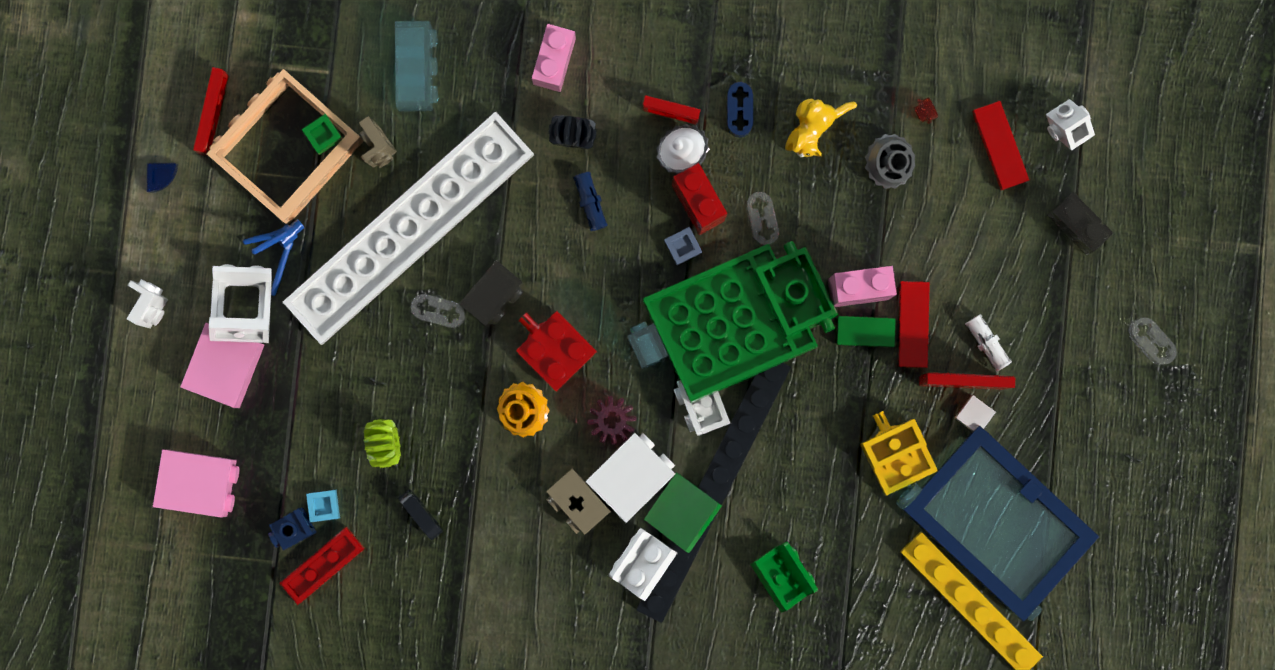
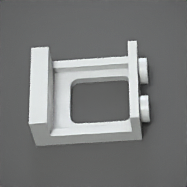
M229 264L213 266L211 317H209L210 341L269 343L271 268H264L262 266H251L250 268L235 267ZM227 286L257 287L259 289L257 318L224 317L225 288Z

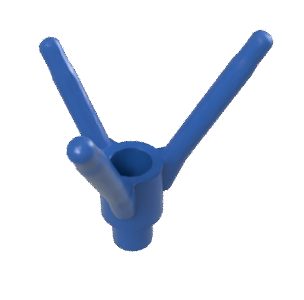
M298 219L291 225L286 224L276 231L243 240L244 245L267 240L252 249V254H257L277 242L284 248L272 285V296H275L293 241L298 237L297 234L304 229L303 224Z

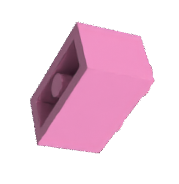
M547 24L532 75L533 85L561 92L576 40L575 31Z

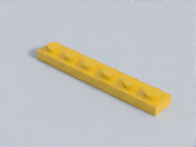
M919 532L900 551L1014 670H1030L1043 657L922 532Z

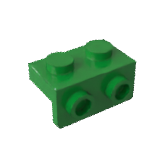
M788 542L775 546L750 564L781 613L789 610L806 596L818 591L812 574L804 568L799 560L798 552Z

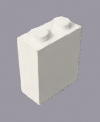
M634 433L586 481L626 523L675 475L671 470L675 465L664 454L658 457L651 450L655 445L644 433L640 436Z

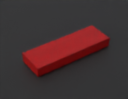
M212 67L193 149L199 155L208 156L207 153L210 151L215 138L229 77L220 68Z
M1001 101L973 110L974 119L1000 190L1002 191L1028 182L1029 177Z
M900 282L898 367L928 368L930 282Z
M345 527L282 580L280 585L295 603L299 605L360 554L365 547L349 528Z

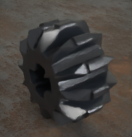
M556 115L552 117L551 124H549V142L557 146L590 149L593 147L594 140L596 139V123L586 118Z

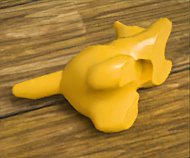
M807 99L801 102L796 111L800 125L789 135L785 150L794 151L800 157L821 156L822 153L817 146L819 137L833 124L835 119L856 108V102H847L837 109H834L831 105L824 104L819 99Z

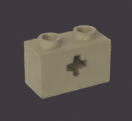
M573 468L546 491L550 495L546 500L557 512L562 509L569 518L566 520V523L576 534L582 531L585 535L611 512ZM572 495L575 498L581 496L584 499L582 502L584 509L581 511L578 508L572 510L569 507L572 503L569 498Z

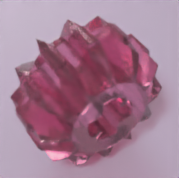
M608 396L609 406L605 407L603 401L599 399L597 404L602 410L599 412L594 408L590 409V413L598 416V419H589L588 424L599 425L598 428L592 430L591 434L593 436L597 435L602 430L604 432L600 438L602 443L606 441L609 434L611 435V444L616 445L615 434L619 433L621 439L626 441L627 437L622 430L626 429L631 433L635 430L633 427L626 425V421L634 422L637 419L636 416L626 417L625 415L633 409L631 405L627 406L624 410L620 409L624 403L623 398L618 400L617 406H613V397ZM610 412H615V417L619 415L621 419L619 423H616L614 429L608 428L609 424L606 426L604 424V418H608Z

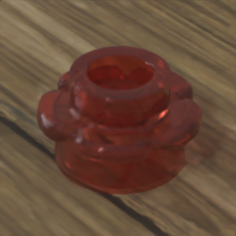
M929 97L923 100L917 99L919 105L914 107V110L921 123L927 121L928 124H931L932 120L938 118L933 103Z

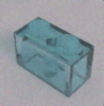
M643 322L630 329L631 334L627 336V340L641 370L668 358L666 349L654 324L647 326L646 322Z

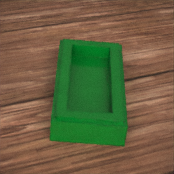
M838 316L836 345L895 347V318Z

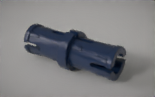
M585 172L576 175L573 179L581 200L579 204L584 209L590 231L607 227L608 225L600 205L602 200L600 195H597L591 173Z

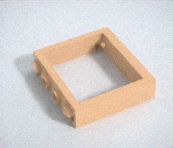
M283 69L273 78L270 77L266 83L267 88L261 94L257 93L249 100L247 104L248 109L242 115L238 114L230 121L228 125L229 130L223 136L219 135L213 140L214 143L211 145L207 155L280 220L289 225L364 141ZM290 87L322 116L326 114L333 125L345 137L284 205L280 207L232 165L225 156L281 94Z

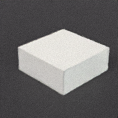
M971 395L955 416V419L971 431H974L979 425L984 429L996 412L974 395Z

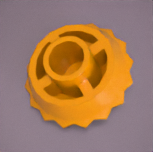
M524 382L519 384L513 383L509 388L504 389L502 396L499 397V405L497 407L499 420L503 423L504 428L513 435H519L523 438L527 435L534 436L548 422L547 414L550 411L547 407L548 400L543 397L542 390L536 389L533 384L527 385Z

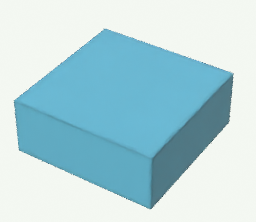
M337 490L306 494L310 522L340 518Z

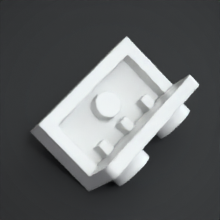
M142 279L139 283L130 280L128 286L140 292L141 296L127 317V320L136 325L151 329L152 325L156 326L164 315L162 309L168 299L161 295L163 290L156 285Z
M676 381L679 388L674 389L679 404L686 405L689 415L684 416L690 432L695 431L697 436L731 424L719 392L690 403L681 381Z

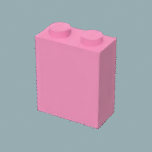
M893 266L834 273L828 279L829 294L835 307L885 301L897 295Z
M205 323L180 387L233 408H240L264 344L258 342L210 341L209 323Z
M162 450L153 507L215 517H227L228 512H232L235 496L231 495L232 485L237 483L239 477V467L236 466V460L174 450Z

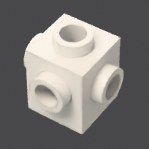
M1070 99L1046 114L1050 125L1047 127L1049 134L1055 141L1060 140L1070 150L1075 149L1095 135L1090 121L1091 118L1086 108L1082 105L1077 106Z

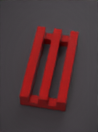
M646 95L643 102V110L645 112L695 125L698 123L701 109Z

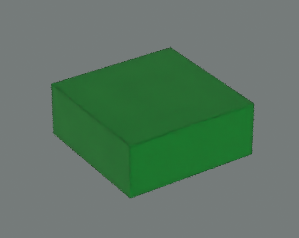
M326 114L302 129L319 155L343 139Z

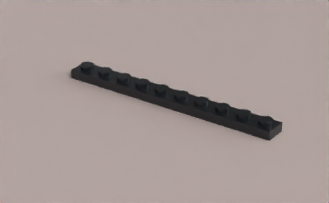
M781 363L754 376L698 487L721 505L791 369V366L785 363ZM717 514L690 553L684 551L673 541L670 542L668 547L677 552V554L645 601L641 599L636 609L637 611L660 623L663 622Z

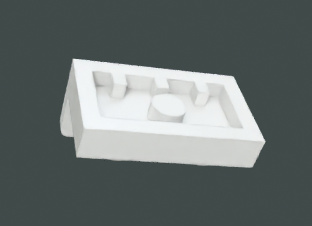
M640 528L636 535L631 538L621 557L614 563L609 577L645 601L677 552Z

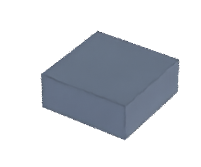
M690 227L664 239L677 266L702 253Z

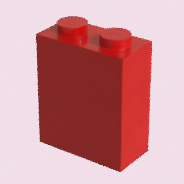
M699 163L673 177L672 188L699 235L725 221L727 212Z

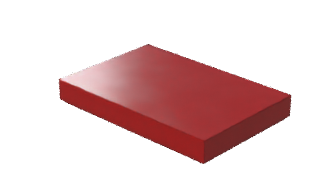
M925 373L919 376V386L1005 390L1015 388L1014 376Z

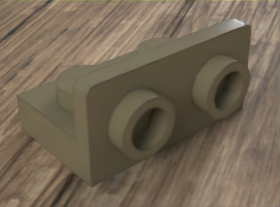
M368 116L359 122L363 128L360 135L372 149L361 157L364 162L373 168L377 165L381 168L393 160L392 155L397 151L380 126Z

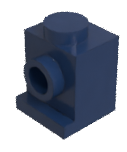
M298 508L270 524L269 526L272 531L268 533V536L276 548L281 546L282 550H286L317 532L304 508ZM287 525L293 528L291 536H287L284 533V528Z

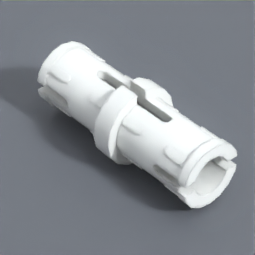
M981 314L965 324L979 343L977 347L980 351L983 350L996 372L1012 362L999 344L998 340L1000 338L997 334L993 335Z

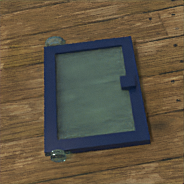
M980 425L972 431L922 488L917 483H913L896 501V504L910 519L1023 622L1027 618L1032 621L1041 613L1042 608L1039 604L1099 538L1090 527Z

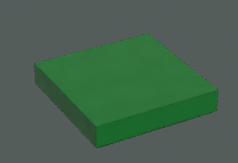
M676 472L644 520L684 551L690 553L722 505Z

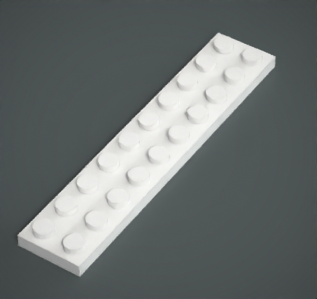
M494 112L287 297L283 303L313 337L323 345L532 158L534 153L506 122Z

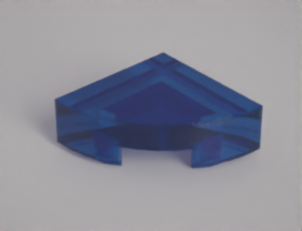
M147 163V192H158L170 185L176 176L178 164Z

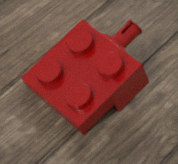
M558 311L547 321L539 325L528 313H525L523 316L531 324L529 325L522 317L518 321L530 333L527 340L516 351L557 392L597 351Z

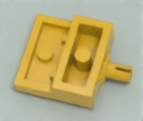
M884 411L873 415L880 431L873 438L860 445L885 496L938 471L915 419L900 425L890 426Z

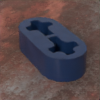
M743 82L731 85L727 94V129L731 135L740 138L748 135L753 126V92L751 87ZM737 89H742L743 94L748 95V97L743 99L742 107H737V98L732 97V94H736ZM737 112L742 113L743 122L748 123V126H744L742 131H737V126H732V122L737 120Z

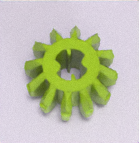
M378 419L366 423L363 441L365 443L367 459L372 467H391V465L398 464L400 460V437L398 436V429L392 420Z

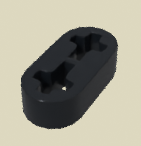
M411 489L398 498L429 539L433 540L443 532L439 523Z

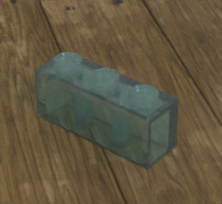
M395 21L396 108L398 111H433V103L438 102V88L433 86V75L438 73L437 58H432V47H437V30H432L430 21Z

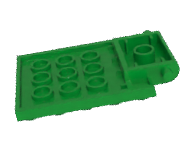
M794 241L788 242L783 245L787 255L776 259L770 245L767 244L643 298V303L690 403L817 348L818 345L810 330L811 328L821 324L825 333L835 329L831 319L836 317L838 313L806 247L797 250Z

